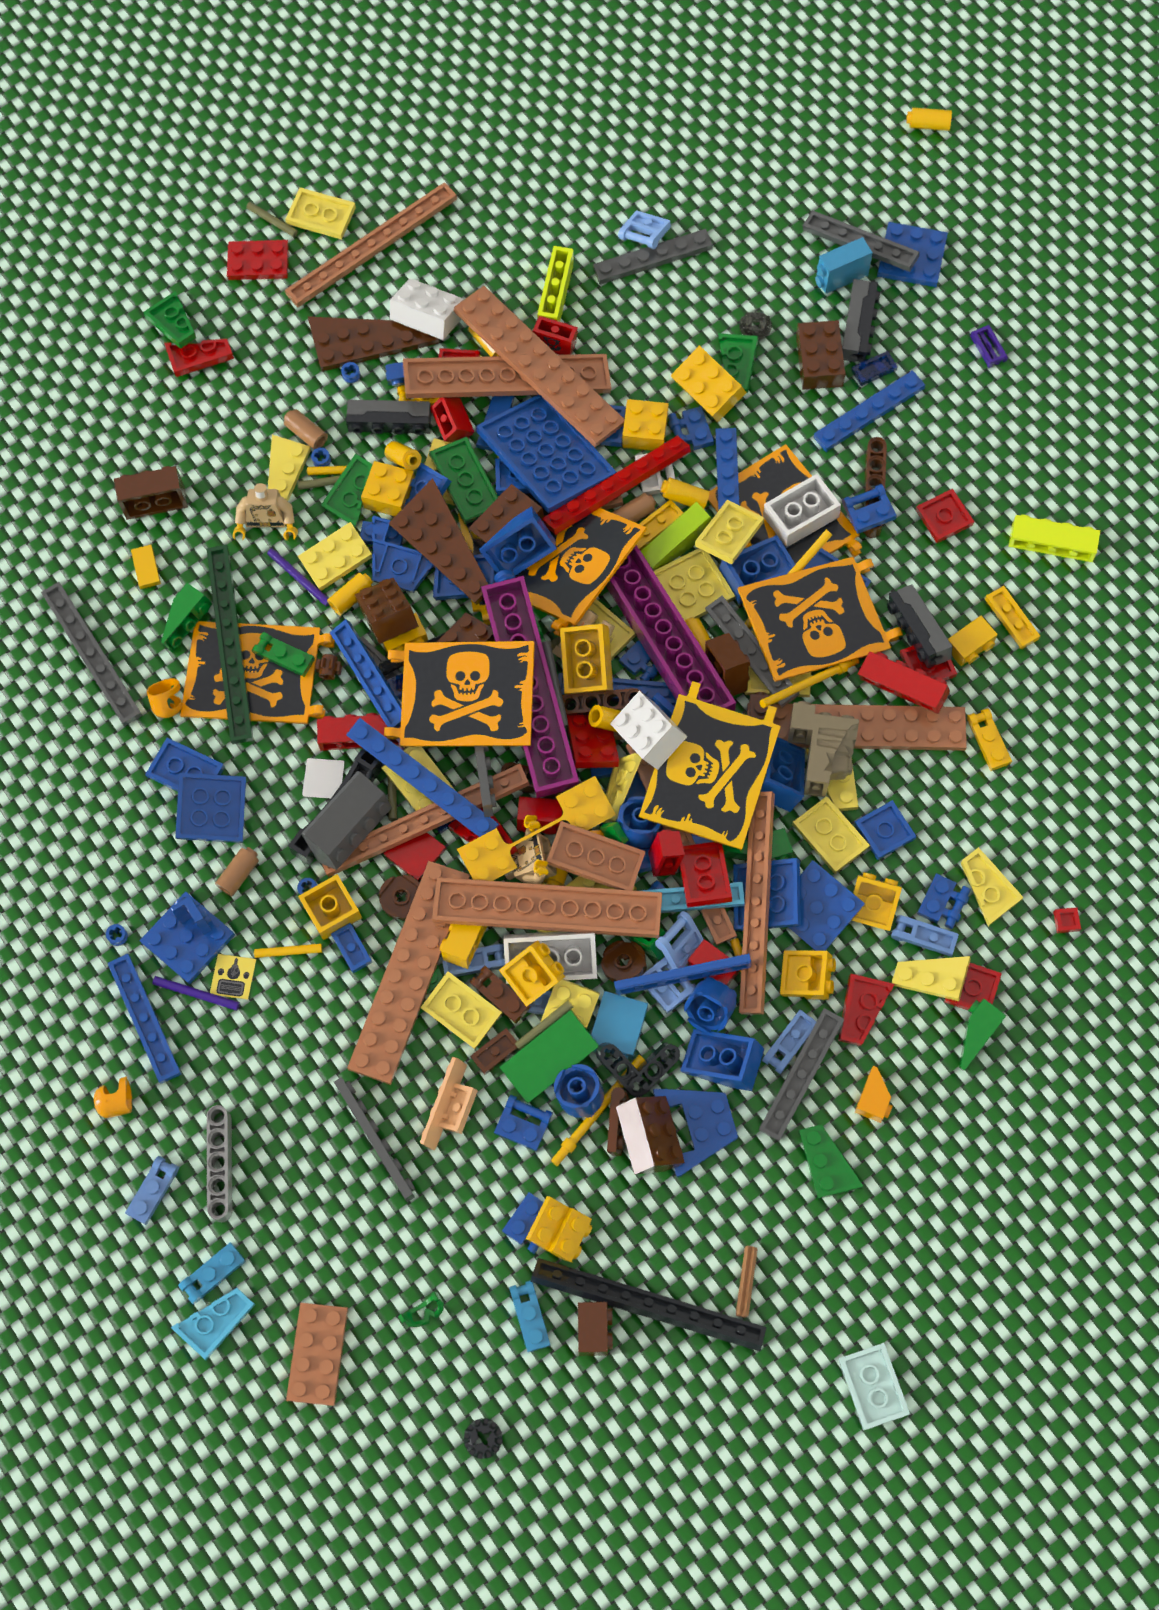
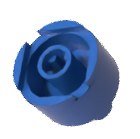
M644 796L631 797L622 804L616 821L629 839L625 844L635 848L651 847L662 824L639 817L645 799Z
M712 977L705 978L695 986L684 1005V1012H687L689 1023L702 1032L710 1033L711 1030L721 1031L736 1008L737 994L724 983Z
M583 1064L571 1065L572 1067L560 1071L555 1079L554 1091L556 1098L568 1115L577 1118L592 1117L603 1103V1086L597 1074L589 1066Z

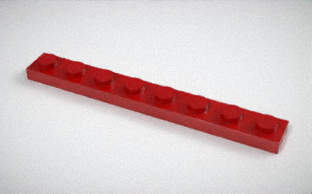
M678 435L543 517V523L554 535H557L690 453V445Z

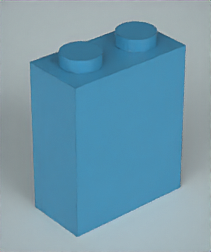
M863 237L819 256L815 281L825 294L852 283L854 279L859 280L868 276L873 252Z
M604 991L591 1035L599 1045L605 1042L611 1043L627 1059L633 1060L647 1014L648 1003ZM605 1049L604 1052L606 1054L609 1053L611 1050Z

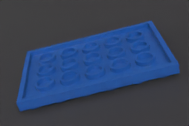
M536 395L476 426V432L548 514L617 473L594 446L541 395Z

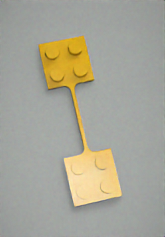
M596 776L556 796L563 810V815L527 836L507 844L503 841L496 828L458 848L457 851L472 879L493 881L516 869L517 866L510 854L511 848L562 820H566L571 825L589 830L615 816L616 814Z

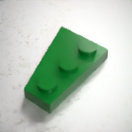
M176 291L143 312L145 318L180 349L196 339L193 327Z
M822 1124L799 1130L818 1199L864 1187Z

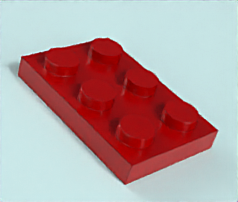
M288 240L228 241V280L288 279Z
M567 715V730L575 768L618 767L619 757L613 731L591 726L588 720L589 715Z
M709 842L683 846L685 855L680 863V870L687 908L732 902L722 844Z

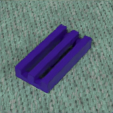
M990 325L971 332L970 337L988 368L992 367L993 364H1000L1001 361H1007L1008 356ZM983 332L987 333L989 339L991 340L992 344L994 345L996 351L999 354L998 357L994 352L991 343L987 340Z

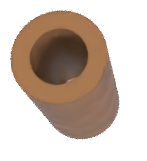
M290 410L285 414L284 425L315 450L321 448L326 443L328 434L299 410Z
M643 493L612 513L636 523L655 511L654 506L656 502L652 495Z
M249 847L246 849L241 848L215 882V885L233 897L259 862L258 854Z

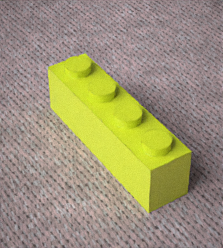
M553 246L537 319L539 316H543L559 322L561 320L574 265V252L571 248Z
M1015 515L1008 547L1093 562L1097 554L1100 530H1095L1092 527L1073 526L1071 523L1052 522L1049 519L1031 518L1028 515Z

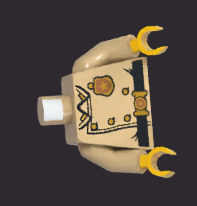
M262 483L256 484L254 489L248 490V495L243 497L236 507L235 523H237V527L233 531V539L236 537V532H241L243 534L242 540H244L246 530L243 528V524L246 527H286L287 524V529L283 534L284 539H289L288 532L293 533L294 540L298 535L297 528L293 526V523H295L293 507L284 497H281L277 489H267L266 485Z
M526 815L524 819L525 836L540 828V823L536 821L537 816ZM538 833L516 846L518 851L511 855L517 868L505 874L508 880L516 877L521 882L529 884H542L544 879L557 875L556 867L547 865V858L551 850L550 840L541 833Z

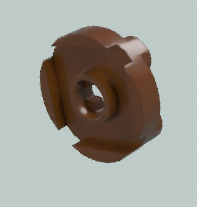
M408 875L393 876L387 879L379 891V901L383 911L391 918L405 921L420 883ZM405 892L406 900L398 902L396 895L398 893L402 895Z
M616 941L610 944L602 954L601 967L603 973L612 982L642 976L647 970L645 953L642 947L635 942ZM620 959L630 960L627 965L620 966Z

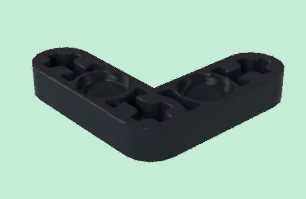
M605 1042L600 1044L596 1050V1057L627 1093L634 1097H642L679 1060L680 1051L677 1046L671 1043H663L637 1069L611 1043ZM605 1049L611 1050L609 1052L610 1055L617 1060L613 1062L611 1059L604 1057L606 1055ZM667 1049L672 1050L670 1052V1054L672 1055L671 1058L666 1057L667 1054L665 1051ZM657 1058L661 1059V1060H662L661 1062H663L664 1065H662V1063H660V1062L657 1061L656 1059H657ZM624 1063L627 1066V1072L623 1076H619L617 1074V1067ZM656 1064V1074L649 1076L647 1073L649 1065ZM642 1074L648 1081H644V1078L640 1075ZM635 1081L639 1083L638 1091L634 1089L633 1083Z

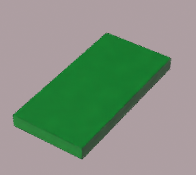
M464 437L429 451V456L437 472L452 481L447 491L464 525L477 520L498 496L468 438Z
M570 1010L502 1064L500 1069L524 1100L529 1103L555 1082L560 1071L572 1067L571 1065L578 1064L597 1049L599 1044L575 1013Z

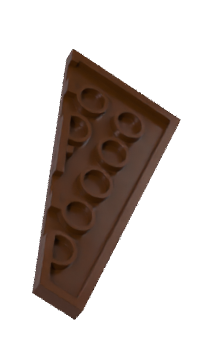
M308 317L321 372L340 368L348 362H365L440 343L439 338L393 320Z
M432 478L389 524L468 598L478 605L484 598L481 586L489 584L437 484Z

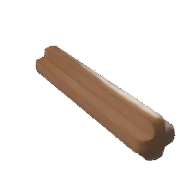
M746 1246L744 1250L736 1316L743 1318L749 1316L758 1250L754 1246Z

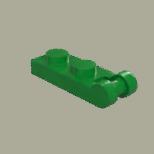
M262 632L259 637L260 641L258 645H254L252 652L305 677L315 660L314 656ZM267 645L272 646L270 651L265 650Z

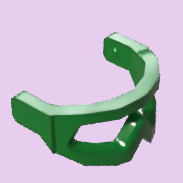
M433 1292L423 1303L404 1314L398 1315L402 1323L407 1324L409 1327L424 1326L430 1323V1316L438 1318L444 1310V1303L438 1292ZM433 1300L437 1302L438 1308L435 1312L425 1309L424 1319L413 1321V1313L424 1308Z

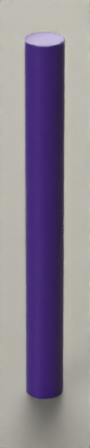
M273 548L267 552L270 558L324 606H329L327 602L328 597Z
M155 976L152 982L153 985L237 1011L240 1006V1002Z

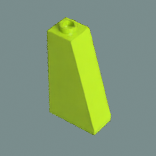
M695 502L644 547L641 553L650 567L656 570L674 561L695 546L696 539L712 519L699 503Z

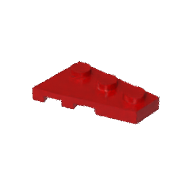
M227 339L203 340L201 343L195 344L188 343L181 349L177 345H172L171 342L164 343L176 377L234 359Z
M850 974L842 1014L844 1021L840 1027L838 1041L861 1046L895 984Z

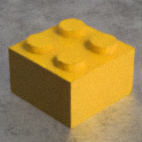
M627 399L622 448L653 451L664 444L668 420V403Z
M374 461L361 495L364 509L396 516L404 508L406 499L410 497L412 490L410 485L412 479H415L414 471Z
M338 874L298 896L323 940L332 936L331 933L347 924H353L362 919L357 906Z

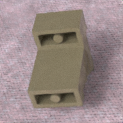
M806 701L794 702L790 718L788 742L809 745L804 795L825 797L830 780H842L852 773L853 765L851 758L857 738L859 719H854L850 715L832 716V714L827 712L815 714L816 705H811V703Z

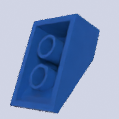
M531 506L510 520L479 551L496 573L507 569L513 571L515 576L555 551L557 547L555 538Z
M778 535L743 549L733 564L722 560L719 570L735 594L738 604H741L743 602L737 590L738 587L786 575L795 566V563Z
M777 737L760 792L772 791L775 794L774 805L790 812L804 798L805 749Z
M693 1029L681 1072L730 1088L752 1091L764 1048L755 1038L717 1032L707 1033Z

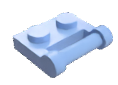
M636 210L620 228L618 237L622 240L636 241L647 245L648 248L655 249L659 240L671 228L670 220ZM633 230V231L640 232V233H643V234H646V235H650V237L644 236V235H641V234H638V233H634V232H631V231Z
M682 911L677 916V921L664 936H660L655 941V945L663 952L671 968L677 969L685 967L690 956L704 939L690 914ZM684 926L685 930L683 931V933L671 945L669 942Z
M664 957L643 975L662 972L664 968L672 970L666 957ZM690 981L681 982V986L685 989L681 993L673 984L647 989V991L668 1014L690 996L696 985L694 983L691 984Z

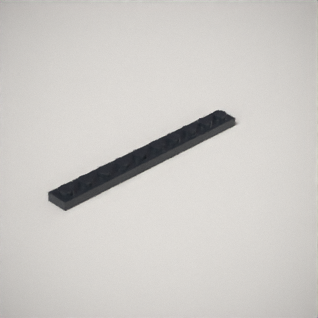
M540 1258L537 1259L531 1277V1282L595 1302H607L608 1306L759 1352L762 1348L767 1328L765 1326Z

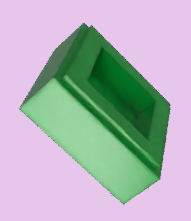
M618 822L604 823L600 827V830L607 838L624 844L629 840Z

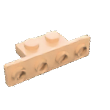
M452 1057L447 1067L437 1099L430 1111L426 1128L422 1132L420 1143L431 1150L436 1149L443 1129L462 1134L478 1092L472 1087L460 1085L467 1064L456 1057Z

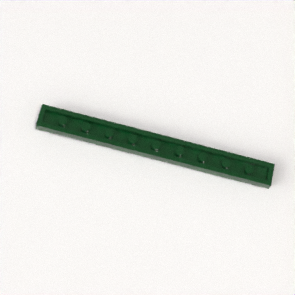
M227 545L206 548L230 741L232 745L254 741L229 548Z

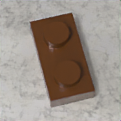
M506 1028L470 1057L481 1072L486 1075L518 1050V1047L515 1045L517 1041Z

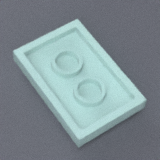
M884 1343L838 1359L863 1430L910 1414Z

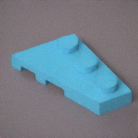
M236 1288L212 1302L211 1305L199 1312L197 1311L186 1320L170 1328L201 1357L207 1360L256 1304Z

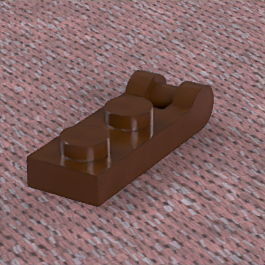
M484 965L480 970L481 973L476 978L473 977L469 983L517 1024L531 1006L528 1005L526 1007L516 992ZM487 979H490L492 981L487 988L484 987L482 984Z
M620 1087L613 1089L611 1093L607 1152L612 1156H621L622 1150L626 1146L616 1106L629 1101L630 1096Z

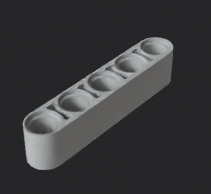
M215 1105L207 1112V1211L211 1218L222 1223L229 1220L232 1216V1119L230 1113L224 1107ZM224 1113V1119L221 1122L215 1123V1115ZM223 1135L225 1138L223 1144L215 1146L214 1141L216 1137ZM223 1158L225 1160L224 1166L220 1169H215L214 1164L216 1160ZM218 1182H224V1189L221 1192H215V1185ZM224 1205L225 1212L221 1216H216V1207Z

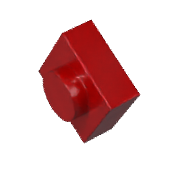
M1077 907L1054 910L1057 933L1078 932L1081 930Z

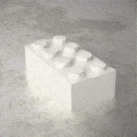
M560 931L504 935L505 965L538 940L549 947V955L553 961H558L563 966L565 980L597 979L595 933Z

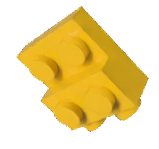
M863 872V876L858 875L853 894L862 900L865 905L852 921L890 931L902 887L898 886L899 881L885 878L883 882L876 880L877 875Z
M538 940L499 969L526 1007L565 978L563 966L558 961H553L549 955V947Z
M784 950L780 995L783 997L829 1000V994L834 992V982L830 979L831 972L836 970L835 958H832L833 956L828 951Z
M547 1196L526 1239L562 1260L572 1262L581 1253L582 1248L579 1245L583 1237L586 1238L592 1230V1225H590L592 1219Z

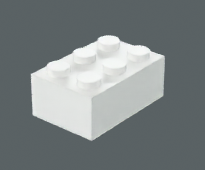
M410 278L390 299V319L444 340L461 321V318L454 313V307L464 299Z
M815 474L765 503L763 517L787 548L839 518L841 504L820 476Z
M640 691L610 723L636 753L657 770L687 738L685 733L657 704Z

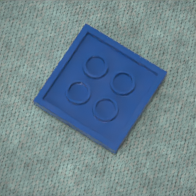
M888 222L885 239L919 251V258L910 272L880 261L877 277L937 287L948 232Z
M179 773L175 839L242 843L246 777Z
M798 858L772 860L768 929L801 926L800 860ZM747 863L733 865L734 882L743 883L744 902ZM745 905L734 907V930L737 932L744 929Z
M812 860L800 875L801 926L788 928L815 951H826L863 908L865 903Z
M185 891L184 894L180 897V898H183V897H186V898H187V897L190 896L196 905H199V904H200V903H199L198 901H196L191 895H189L186 891ZM170 907L140 939V942L190 985L235 936V933L203 907L212 921L208 923L211 931L204 935L193 918L181 924Z

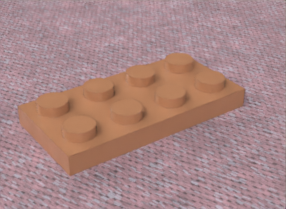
M561 821L547 858V865L617 890H633L646 851Z
M300 1303L286 1401L335 1406L348 1308Z

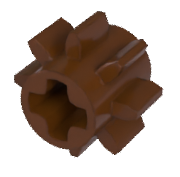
M324 654L322 660L316 659L315 669L319 673L320 678L334 680L335 675H341L342 665L338 661L337 656Z

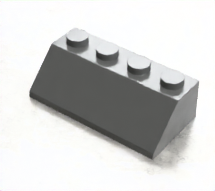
M357 771L301 834L317 861L337 870L390 811L392 806L384 792L361 772Z

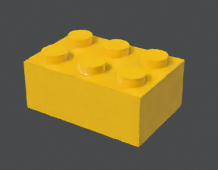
M700 345L671 374L675 382L716 422H719L747 393Z
M594 624L560 628L565 694L613 690L609 626Z

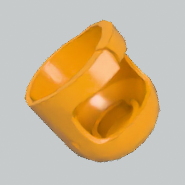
M168 678L148 687L147 696L152 712L157 717L170 718L177 715L182 709V700L174 695L180 690L179 680ZM168 698L173 700L175 704L170 703L169 707L167 702Z
M127 1076L119 1079V1088L113 1094L109 1093L105 1085L96 1090L94 1105L100 1116L113 1118L132 1112V1093Z

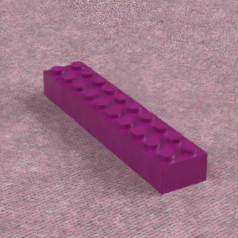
M636 545L607 583L608 591L676 701L679 694L688 695L692 681L701 684L697 700L735 711L736 701Z
M524 576L481 586L495 642H535L531 746H523L536 798L567 791L577 786L579 779Z

